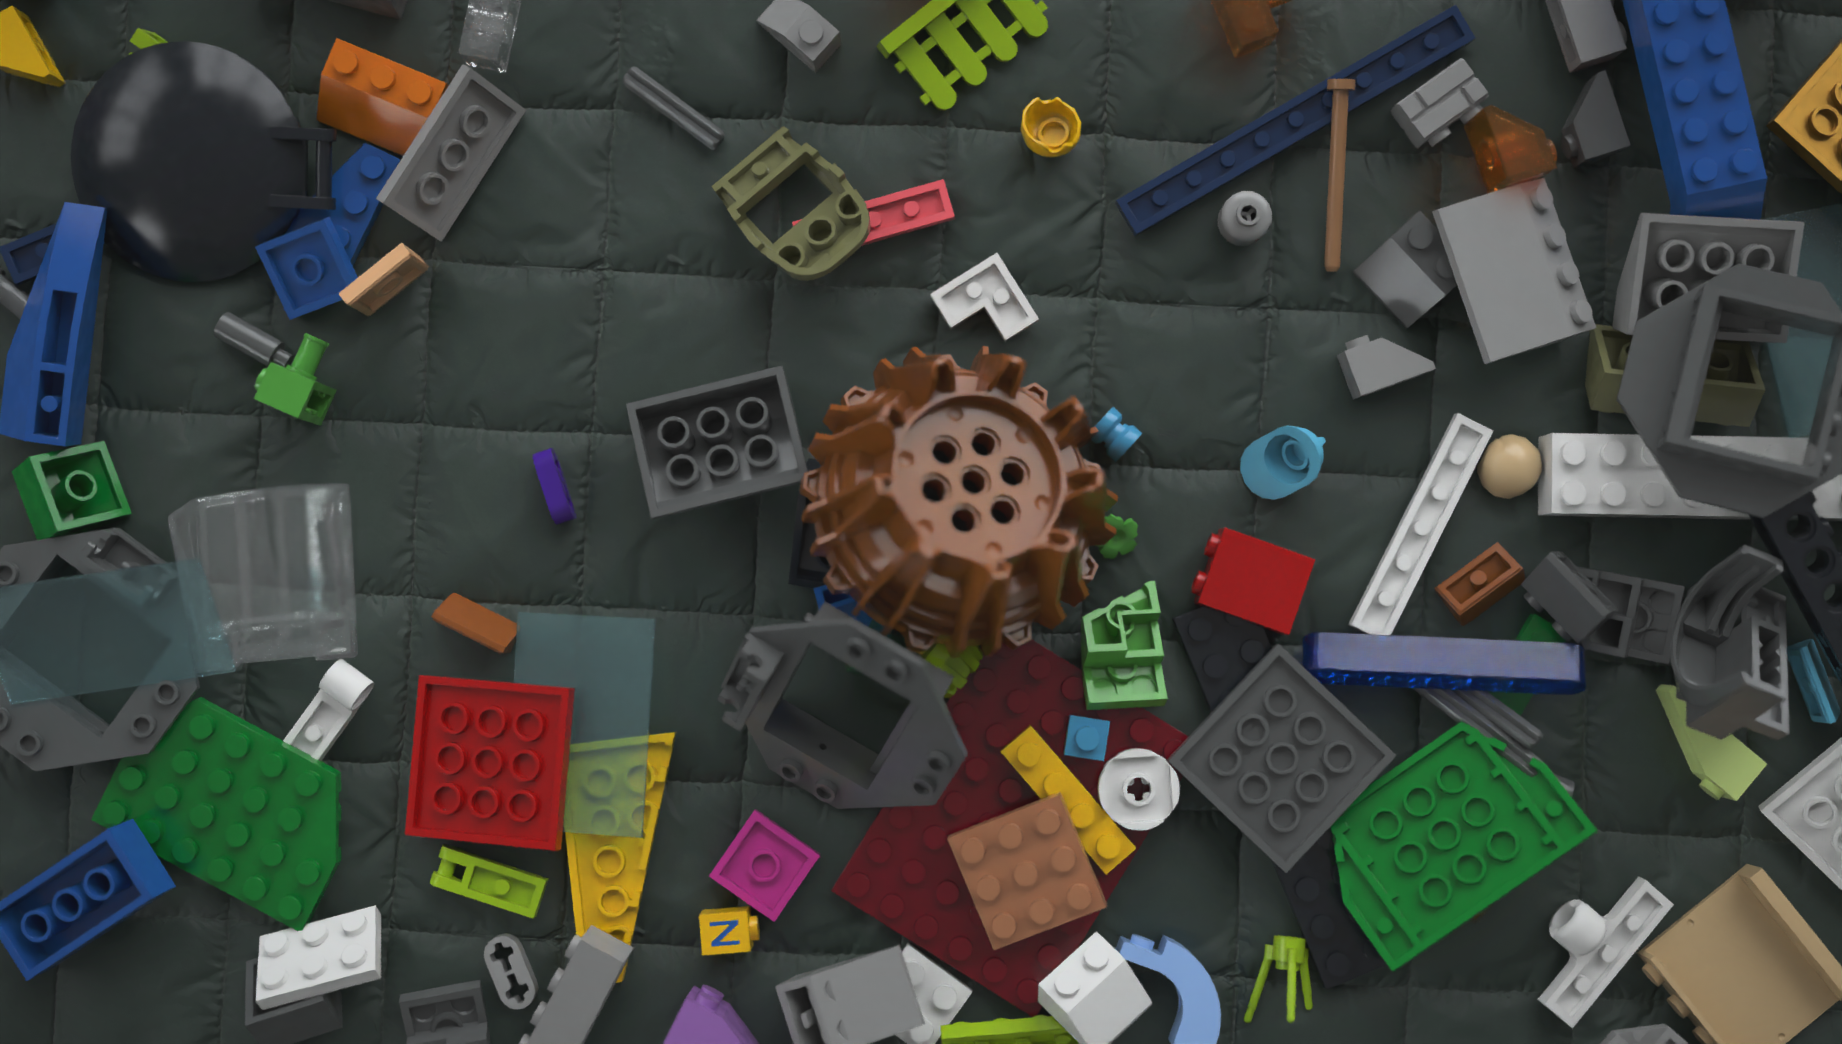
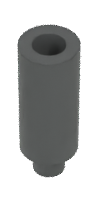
M230 312L223 314L214 328V337L266 366L273 362L286 368L287 364L291 365L294 355L284 350V342Z

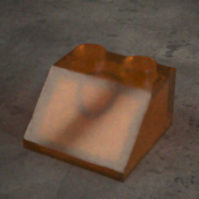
M1493 105L1484 107L1464 125L1487 193L1541 179L1557 168L1555 164L1557 161L1556 148L1550 139H1546L1543 129Z

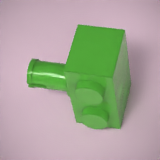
M305 333L291 366L287 364L285 368L270 362L268 368H264L260 372L255 382V390L257 392L254 399L298 419L321 426L337 391L316 381L318 377L314 376L329 343Z

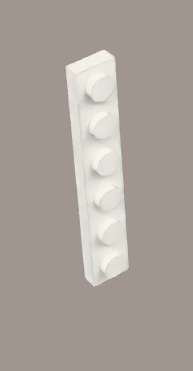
M1460 413L1454 414L1348 624L1349 626L1383 643L1388 642L1493 430Z

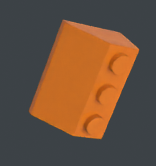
M336 38L321 73L316 120L404 156L449 85L441 80Z

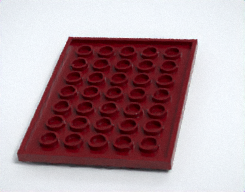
M1034 640L1014 650L1001 641V648L992 656L985 657L983 653V658L979 661L980 665L974 673L970 672L966 678L968 680L961 689L956 688L955 694L946 703L949 714L968 754L936 804L882 807L831 891L1034 1017L1042 1008V1005L1038 1002V984L1078 949L1101 910L993 950L948 842V836L1041 799L1000 752L1029 725L1034 728L1100 806L1098 780L1105 763L1110 758L1127 749L1142 748L1153 751L1167 761L1189 736L1142 707L1086 710L1081 669ZM1069 714L1110 721L1104 761L1063 754ZM1171 765V767L1175 770V772H1176V774H1177V777H1178V780H1179V782H1180L1181 779H1182V777H1183V775H1182L1181 773H1179V772ZM1134 778V783L1127 787V792L1134 794L1135 800L1139 801L1142 800L1143 793L1149 792L1150 787L1149 784H1143L1141 778ZM1114 821L1136 849L1107 875L1086 852L1106 902L1151 829L1131 830Z

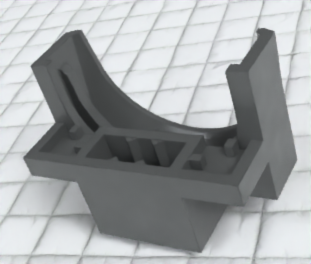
M1744 544L1708 571L1694 586L1687 590V597L1676 617L1670 641V659L1676 682V698L1686 701L1687 727L1721 740L1741 727L1776 740H1780L1789 734L1786 596L1762 587L1783 572L1782 559ZM1741 612V624L1733 628Z

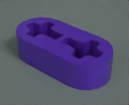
M549 448L532 454L534 466L554 523L558 525L576 519L574 505L554 449Z

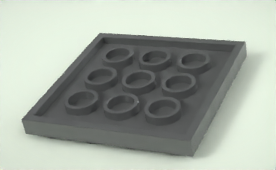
M1275 644L1175 750L1167 761L1282 871L1287 873L1397 755L1280 644Z

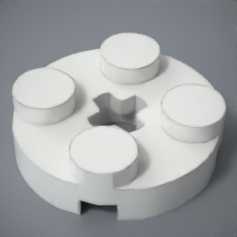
M1133 748L1119 752L1105 763L1104 769L1099 776L1098 797L1101 806L1112 820L1127 829L1148 830L1157 827L1170 815L1179 800L1180 786L1175 770L1165 758L1148 749ZM1134 778H1141L1142 783L1149 784L1150 787L1149 792L1143 793L1142 800L1139 801L1135 800L1134 794L1127 792V787L1133 785Z

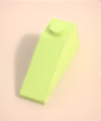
M1660 684L1656 692L1691 772L1702 780L1699 784L1700 788L1716 800L1722 797L1737 801L1766 767L1767 763L1732 734L1721 740L1687 727L1686 701L1676 698V687L1674 685Z

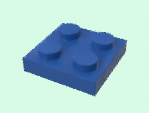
M330 217L255 246L289 320L343 300L338 293L358 278Z

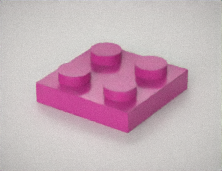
M755 809L709 877L775 922L821 854Z

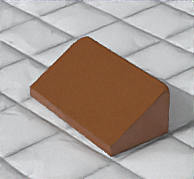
M1497 542L1434 589L1455 619L1462 626H1465L1520 586L1525 580L1524 569Z
M457 593L450 594L431 616L434 621L500 654L511 652L522 630L519 624Z

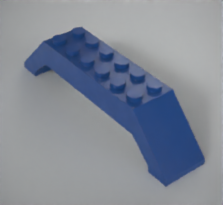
M1623 0L1671 204L1670 214L1761 219L1767 175L1725 0Z

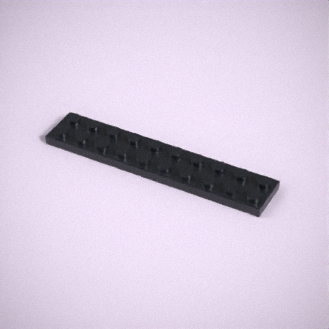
M1201 606L1172 618L1210 713L1272 649L1263 626L1207 606ZM1331 826L1287 873L1282 871L1272 861L1302 936L1306 939V946L1309 949L1320 980L1326 990L1387 965L1343 903Z

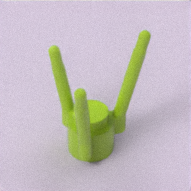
M1274 935L1273 945L1265 944L1264 959L1244 1016L1245 1023L1252 1021L1273 960L1276 961V969L1287 970V1021L1289 1023L1295 1021L1296 971H1300L1305 1008L1307 1010L1313 1008L1308 966L1309 949L1305 948V938Z

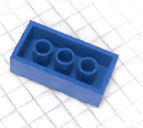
M130 819L105 830L1 900L0 940L26 981L54 968L176 887L134 819Z

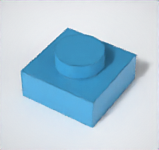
M1069 714L1063 754L1104 761L1110 721Z

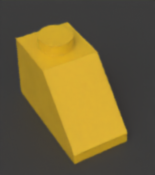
M14 6L1 11L0 69L12 75L56 87L66 84L29 16Z

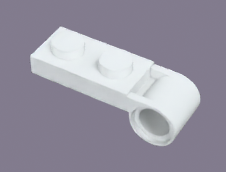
M339 659L325 673L319 684V692L283 741L322 761L368 697L375 683L345 660Z

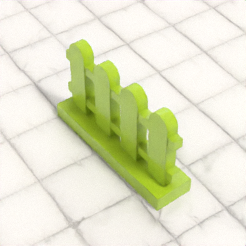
M931 0L883 38L876 47L885 59L893 53L896 55L899 62L894 67L899 73L906 69L924 92L919 97L924 106L931 101L937 109L948 110L954 106L957 99L951 85L962 77L965 83L970 86H978L985 81L987 70L981 61L992 53L998 61L1008 62L1017 54V44L1012 36L1022 29L1031 38H1038L1047 31L1048 21L1042 13L1048 8L1042 0L1037 4L1033 0H1001L1016 20L1005 29L987 5L992 0ZM955 5L961 13L950 21L945 12ZM966 21H968L985 44L976 53H974L957 30ZM925 29L930 37L919 45L914 36ZM936 45L955 68L946 77L941 74L926 54Z

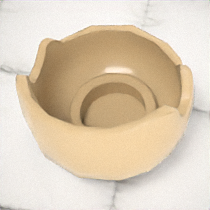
M1508 434L1495 439L1486 447L1480 462L1477 464V473L1482 486L1492 495L1506 499L1526 493L1537 483L1541 475L1543 465L1540 451L1528 439L1518 435Z

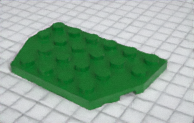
M199 697L184 708L152 753L121 758L91 820L109 829L134 819L157 856L294 930L301 931L307 923H310L341 862V847H339L341 771L311 757V755L287 744L283 740L216 704Z
M1462 721L1371 783L1331 825L1343 903L1393 973L1595 835L1598 831L1545 763L1532 757L1528 764L1538 774L1530 777L1492 749L1494 747L1504 752L1507 747L1506 743L1496 738L1485 737L1478 729Z

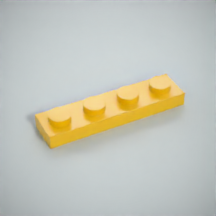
M1031 725L1000 750L1041 799L1061 792L1084 850L1106 875L1136 849L1133 843Z

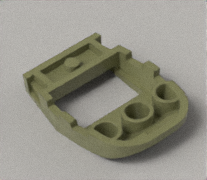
M784 126L711 186L723 201L728 212L749 242L785 273L797 280H814L830 273L862 246L870 232L871 223L867 205L858 191L853 189L847 181L845 173L835 163L831 164L820 156L818 150L807 142L801 146L792 140L789 129ZM804 164L832 194L776 242L772 243L745 213Z

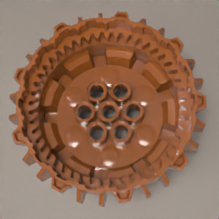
M982 346L977 353L970 370L961 369L960 366H957L951 354L925 355L917 347L910 349L903 361L904 366L895 367L886 358L880 360L873 372L876 390L867 391L853 386L843 395L840 401L841 405H830L822 422L833 434L816 433L808 448V451L819 461L821 467L805 472L801 478L800 494L813 502L807 505L801 515L802 522L814 523L817 539L810 548L811 555L826 557L831 568L823 580L832 595L849 594L858 603L851 614L856 617L863 610L872 619L884 626L880 632L883 636H886L892 628L903 633L902 636L905 637L907 650L924 654L933 643L945 644L951 658H958L966 650V647L979 645L985 657H989L1001 648V641L1012 650L1028 644L1032 640L1033 621L1051 630L1054 629L1066 618L1060 601L1076 607L1089 595L1085 584L1093 580L1099 567L1089 554V546L1104 545L1116 535V528L1105 522V512L1118 502V495L1107 489L1104 470H1101L1100 465L1086 461L1079 449L1089 443L1099 430L1096 426L1090 428L1088 416L1074 396L1050 410L1046 404L1047 390L1036 382L1026 387H1020L1027 361L1017 356L989 354V347ZM972 443L983 445L987 450L988 456L978 455L973 450ZM937 450L946 454L949 464H942L936 461L932 451ZM1001 472L1010 473L1016 480V486L1006 484L1001 478ZM968 480L973 482L977 487L978 494H971L965 491L961 481ZM930 488L934 490L939 497V502L928 501L924 497L922 489ZM991 510L1001 511L1006 517L1007 524L996 522L991 516ZM951 518L962 519L967 524L968 532L957 531L952 525Z

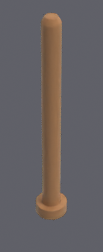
M1354 79L1327 80V90L1333 91L1324 267L1326 271L1337 272L1340 268L1349 91L1355 90L1356 80Z

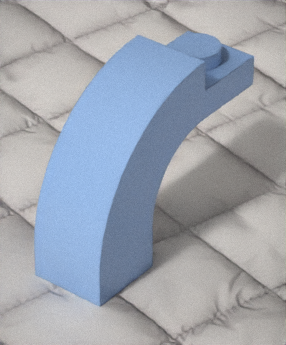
M1132 934L1130 939L1120 936L1115 950L1125 960L1160 972L1175 985L1178 995V1010L1168 1037L1170 1043L1217 1044L1221 1025L1218 994L1209 974L1197 958L1182 944L1165 935H1162L1158 949L1153 948L1154 941L1143 936Z

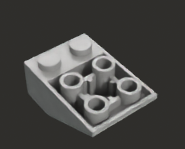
M900 945L801 973L775 986L793 1044H869L925 1024Z

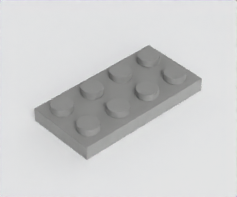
M462 64L376 199L442 242L524 115L526 109L472 68Z

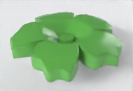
M1113 514L1105 517V522L1116 528V535L1104 545H1095L1099 546L1098 549L1103 557L1114 559L1118 552L1121 555L1132 552L1137 545L1133 538L1137 536L1138 524L1132 518L1123 522L1121 517H1116Z

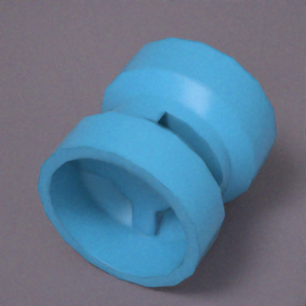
M1112 407L1095 425L1099 432L1091 441L1095 444L1104 441L1106 443L1104 447L1106 448L1107 455L1116 462L1141 436L1142 432L1134 425H1127L1126 423L1122 425L1120 423L1122 421V414Z

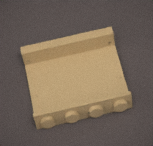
M1750 864L1743 866L1637 952L1646 964L1642 967V971L1657 987L1661 984L1671 995L1667 998V1002L1680 1017L1685 1018L1688 1016L1696 1026L1692 1033L1701 1044H1786L1836 1002L1842 1001V966L1764 869Z

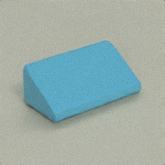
M1807 639L1788 646L1787 657L1811 720L1828 724L1836 722L1840 715V708L1814 640Z

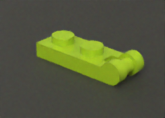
M442 844L438 856L441 858L438 871H433L430 880L431 885L532 919L537 916L549 878L466 852L452 845ZM457 864L466 867L462 879L453 876Z

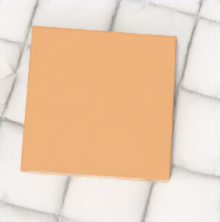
M401 243L338 294L347 305L367 316H371L427 271L429 266L421 256Z

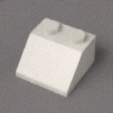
M1097 931L1038 984V1002L1079 1044H1111L1152 1006L1151 999L1127 961Z

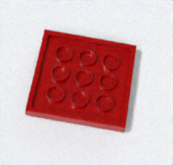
M419 675L405 835L553 851L561 850L575 688Z

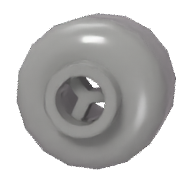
M1241 191L1233 194L1222 205L1218 214L1217 225L1221 235L1228 242L1236 246H1248L1259 241L1267 233L1272 223V211L1269 203L1262 195L1253 191Z

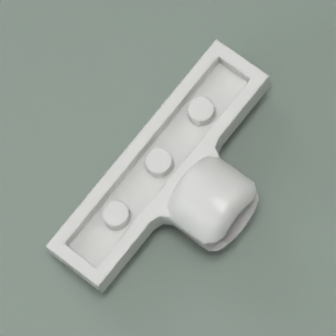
M1638 876L1605 916H1600L1587 903L1585 904L1581 900H1571L1561 905L1550 920L1549 932L1551 937L1569 952L1570 958L1568 963L1537 1000L1565 1024L1573 1028L1674 904L1647 880Z

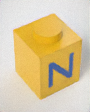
M750 906L705 909L699 914L702 956L751 952L754 946L753 940H760L758 916H751Z

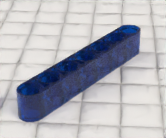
M1328 632L1310 633L1302 639V666L1321 684L1553 695L1579 694L1586 689L1584 648L1573 643Z

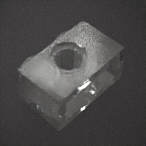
M469 0L458 54L468 66L506 73L521 0Z

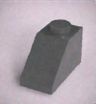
M1606 70L1597 73L1585 83L1561 131L1563 135L1561 137L1562 151L1567 159H1571L1573 168L1619 154L1631 146Z

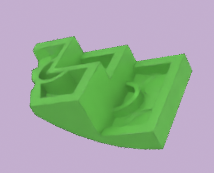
M1148 581L1141 589L1124 598L1120 596L1111 601L1107 607L1098 608L1082 617L1081 659L1086 710L1165 706L1168 698L1161 665L1164 652L1158 624L1161 611L1155 581Z

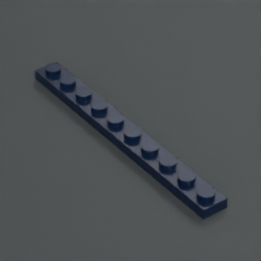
M1454 5L1116 200L1115 204L1134 237L1331 124L1333 91L1327 90L1328 79L1356 80L1355 90L1349 91V114L1470 44L1476 37L1458 7Z

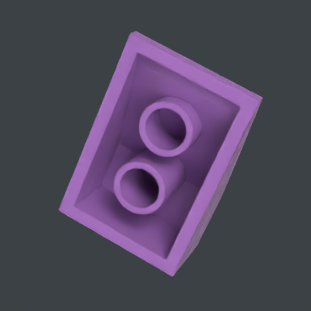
M702 985L701 989L693 986L663 1044H759V1042L730 1003L722 1000L724 994L713 987Z

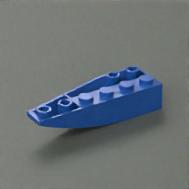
M64 202L7 353L0 414L1 435L27 442L64 447L82 443L107 208Z

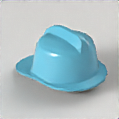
M1287 425L1279 427L1253 441L1244 450L1241 457L1240 472L1244 483L1254 494L1271 500L1286 497L1309 485L1318 477L1324 460V449L1322 446L1326 442L1325 438L1317 437L1308 429Z

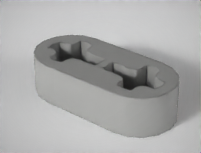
M504 933L497 935L485 947V963L504 1005L511 1009H523L531 1004L538 994L537 979L520 940L512 934ZM500 942L504 948L511 946L513 949V953L508 957L511 969H508L503 958L496 959L494 956V952L499 949L498 943ZM513 973L519 985L526 983L529 988L524 993V1000H521L519 995L512 996L509 992L514 986L511 976Z

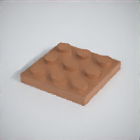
M1061 792L950 834L947 838L993 950L1099 911L1107 906Z

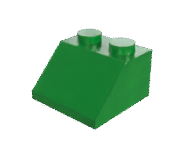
M105 441L29 456L11 471L37 540L86 533L132 514Z

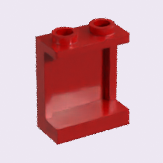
M1226 527L1220 528L1218 534L1211 533L1204 550V555L1209 557L1205 571L1198 570L1190 591L1196 594L1194 603L1263 626L1275 633L1289 635L1316 559Z

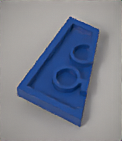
M365 142L332 176V198H336V210L301 208L297 218L293 219L285 234L330 217L353 266L384 205L376 198L401 159Z

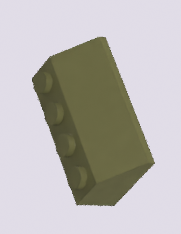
M1595 324L1596 328L1590 330L1585 388L1591 410L1604 413H1624L1616 398L1632 335L1620 332L1612 328V326ZM1715 339L1695 421L1717 423L1723 426L1750 427L1764 395L1765 387L1749 341Z

